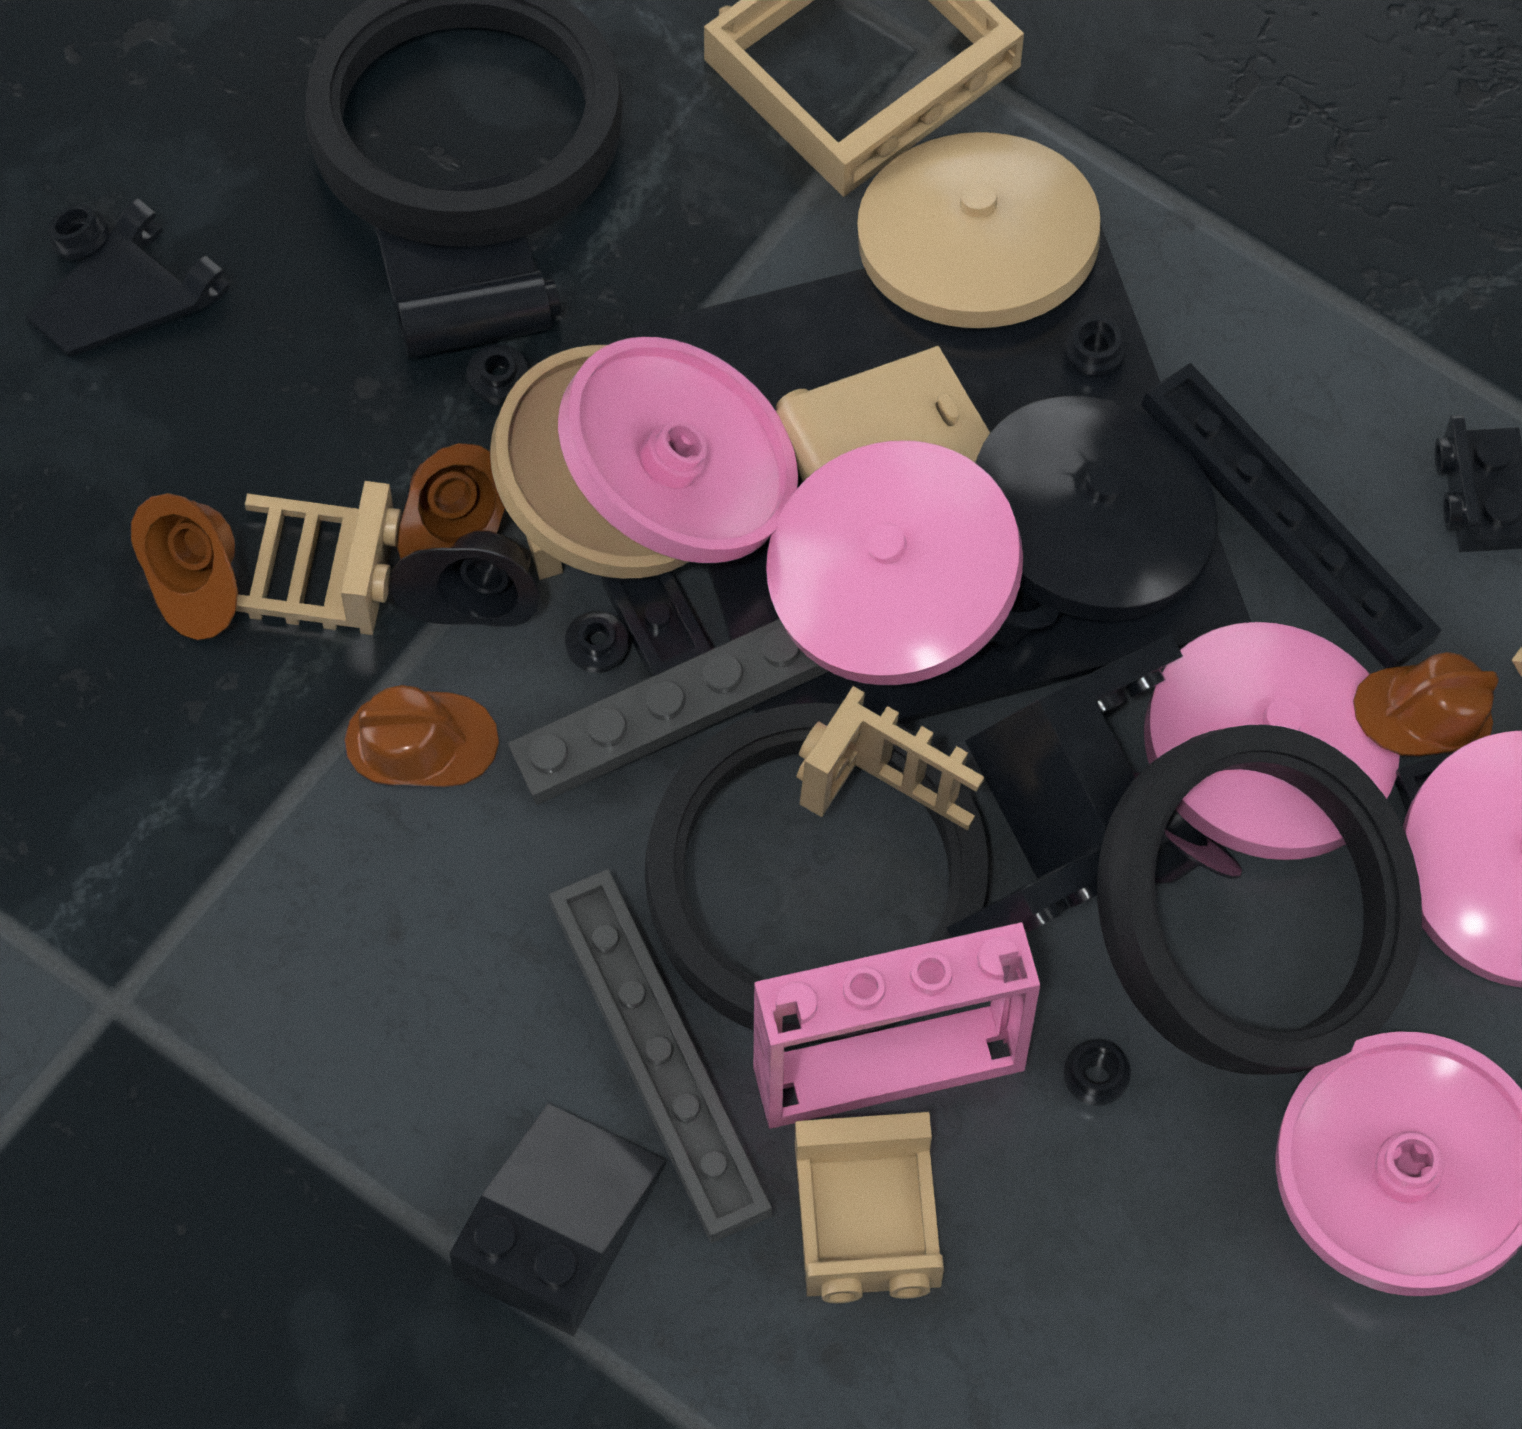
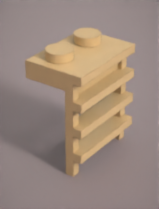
M365 481L359 509L247 494L245 501L246 510L268 513L250 596H237L236 611L248 613L250 619L262 620L263 615L285 618L287 624L299 625L300 620L323 623L324 629L336 630L337 625L360 628L361 634L373 635L380 602H386L389 592L391 568L388 565L391 547H397L399 524L402 518V510L393 508L390 484ZM285 516L305 518L287 601L267 599ZM321 522L342 523L324 606L304 604Z
M854 686L828 726L818 721L805 739L799 752V756L804 758V761L796 776L802 781L800 805L820 817H823L856 765L966 830L969 829L974 821L975 816L954 804L958 798L961 783L977 792L984 781V776L965 766L968 752L956 746L949 757L931 746L932 731L922 726L916 736H913L897 726L899 712L887 706L883 714L879 716L863 707L864 692ZM893 744L907 751L903 774L887 765L892 755ZM927 763L942 772L938 793L920 784L925 777Z

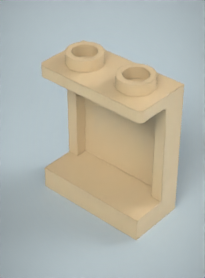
M929 1112L795 1121L794 1145L807 1296H822V1300L828 1303H848L859 1300L863 1296L862 1293L890 1291V1296L894 1298L909 1299L927 1295L930 1293V1288L941 1287L944 1265L943 1255L940 1254L930 1156L932 1135Z

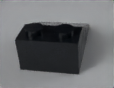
M548 1103L481 1195L449 1254L454 1278L574 1337L666 1166V1159Z

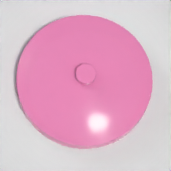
M659 337L628 338L606 345L589 357L568 384L559 407L558 434L568 469L590 504L612 526L630 539L648 549L671 558L696 563H720L742 558L754 552L777 529V519L783 507L797 490L798 470L794 448L780 417L767 398L743 374L725 361L703 349L672 339Z
M887 441L859 447L829 461L810 475L791 495L777 519V529L770 537L766 564L767 583L776 613L788 635L796 646L819 666L838 676L865 684L901 685L915 683L936 677L961 665L981 650L998 632L1008 617L1020 588L1023 572L1022 540L1011 506L1001 488L988 473L969 458L948 448L926 442Z
M1249 622L1228 625L1203 634L1188 643L1180 650L1183 657L1168 664L1162 672L1166 680L1155 686L1145 715L1144 741L1149 765L1174 747L1209 731L1243 725H1273L1301 731L1326 742L1355 762L1372 779L1386 799L1391 793L1397 777L1396 771L1399 768L1400 755L1381 748L1366 736L1355 717L1354 696L1358 685L1369 673L1351 655L1323 637L1303 629L1277 623ZM1238 769L1215 772L1194 786L1175 809L1191 826L1208 838L1234 851L1250 856L1276 860L1304 859L1319 856L1346 845L1334 823L1311 798L1286 781L1257 771Z
M1521 730L1486 736L1467 744L1447 757L1419 788L1410 804L1403 824L1419 876L1422 898V928L1447 956L1460 966L1490 981L1522 988Z
M1389 1032L1356 1040L1351 1052L1325 1064L1315 1066L1298 1085L1285 1111L1277 1138L1275 1155L1276 1176L1280 1195L1291 1222L1303 1240L1325 1263L1351 1280L1375 1290L1404 1296H1432L1459 1291L1484 1280L1503 1267L1522 1246V1090L1496 1063L1471 1047L1449 1038L1420 1032Z

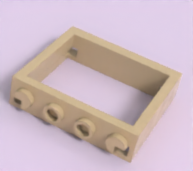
M740 0L732 7L724 6L720 8L719 16L704 26V60L843 197L1020 68L1024 33L990 0H928L973 44L847 137L837 142L744 51L814 0Z

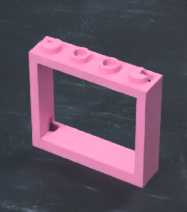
M1023 923L754 982L753 1069L769 1129L794 1124L795 1121L816 1119L1025 1071L1040 982ZM991 1001L988 1007L784 1052V1047ZM797 1013L801 1029L782 1033L783 1016ZM1003 1040V1044L1007 1043L1010 1056L992 1060L987 1043ZM794 1087L798 1104L782 1107L783 1089Z

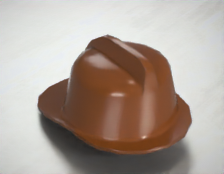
M458 443L438 450L419 465L411 478L408 498L399 524L397 549L400 559L417 550L451 548L461 536L473 531L498 532L505 507L493 479L489 450L475 444Z
M169 493L151 496L137 508L132 519L131 542L137 559L144 570L157 606L167 623L181 635L196 640L215 637L229 626L237 606L238 589L231 566L235 554V538L231 527L221 513L208 505Z
M1445 652L1432 655L1417 665L1386 668L1369 674L1358 685L1354 696L1355 717L1366 736L1381 748L1396 754L1424 756L1454 752L1473 741L1491 735L1493 727L1491 715L1494 701L1493 692L1498 685L1499 678L1496 672L1483 671L1476 663L1461 654Z
M399 685L384 689L358 709L349 721L345 745L347 757L356 771L373 783L392 786L449 787L467 784L483 775L495 759L499 738L496 723L486 708L470 697L449 692L423 691L418 687Z

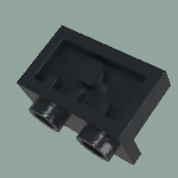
M1464 415L1450 416L1444 437L1437 438L1435 442L1436 469L1439 475H1447L1449 492L1445 493L1443 501L1444 521L1447 530H1456L1459 552L1522 549V442L1519 427L1466 430Z

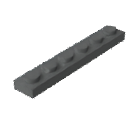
M778 619L509 742L508 746L535 804L539 805L829 671L807 657L796 646L785 630L781 620Z
M609 869L550 893L549 901L551 908L710 1243L772 1217L771 1205Z

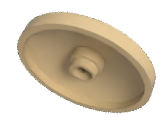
M974 132L949 135L927 141L905 151L888 163L875 176L862 198L858 212L859 252L863 266L874 285L893 303L920 318L939 324L963 328H991L1012 325L1032 319L1055 308L1077 291L1086 280L1097 259L1100 245L1099 205L1095 193L1084 175L1065 157L1042 144L1022 137L1000 133Z
M606 345L576 347L549 356L533 366L515 383L499 412L492 433L490 446L492 475L497 492L510 517L520 530L543 551L571 567L591 574L622 579L644 578L670 572L685 565L689 561L671 558L648 549L612 526L599 514L581 492L565 462L558 434V415L563 394L585 361Z

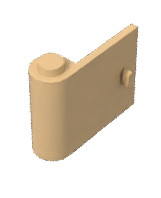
M939 346L810 391L807 389L794 390L783 396L776 404V412L792 442L798 474L803 482L823 465L844 453L859 447L887 441H918L935 444L953 450L975 463L983 443L990 434Z

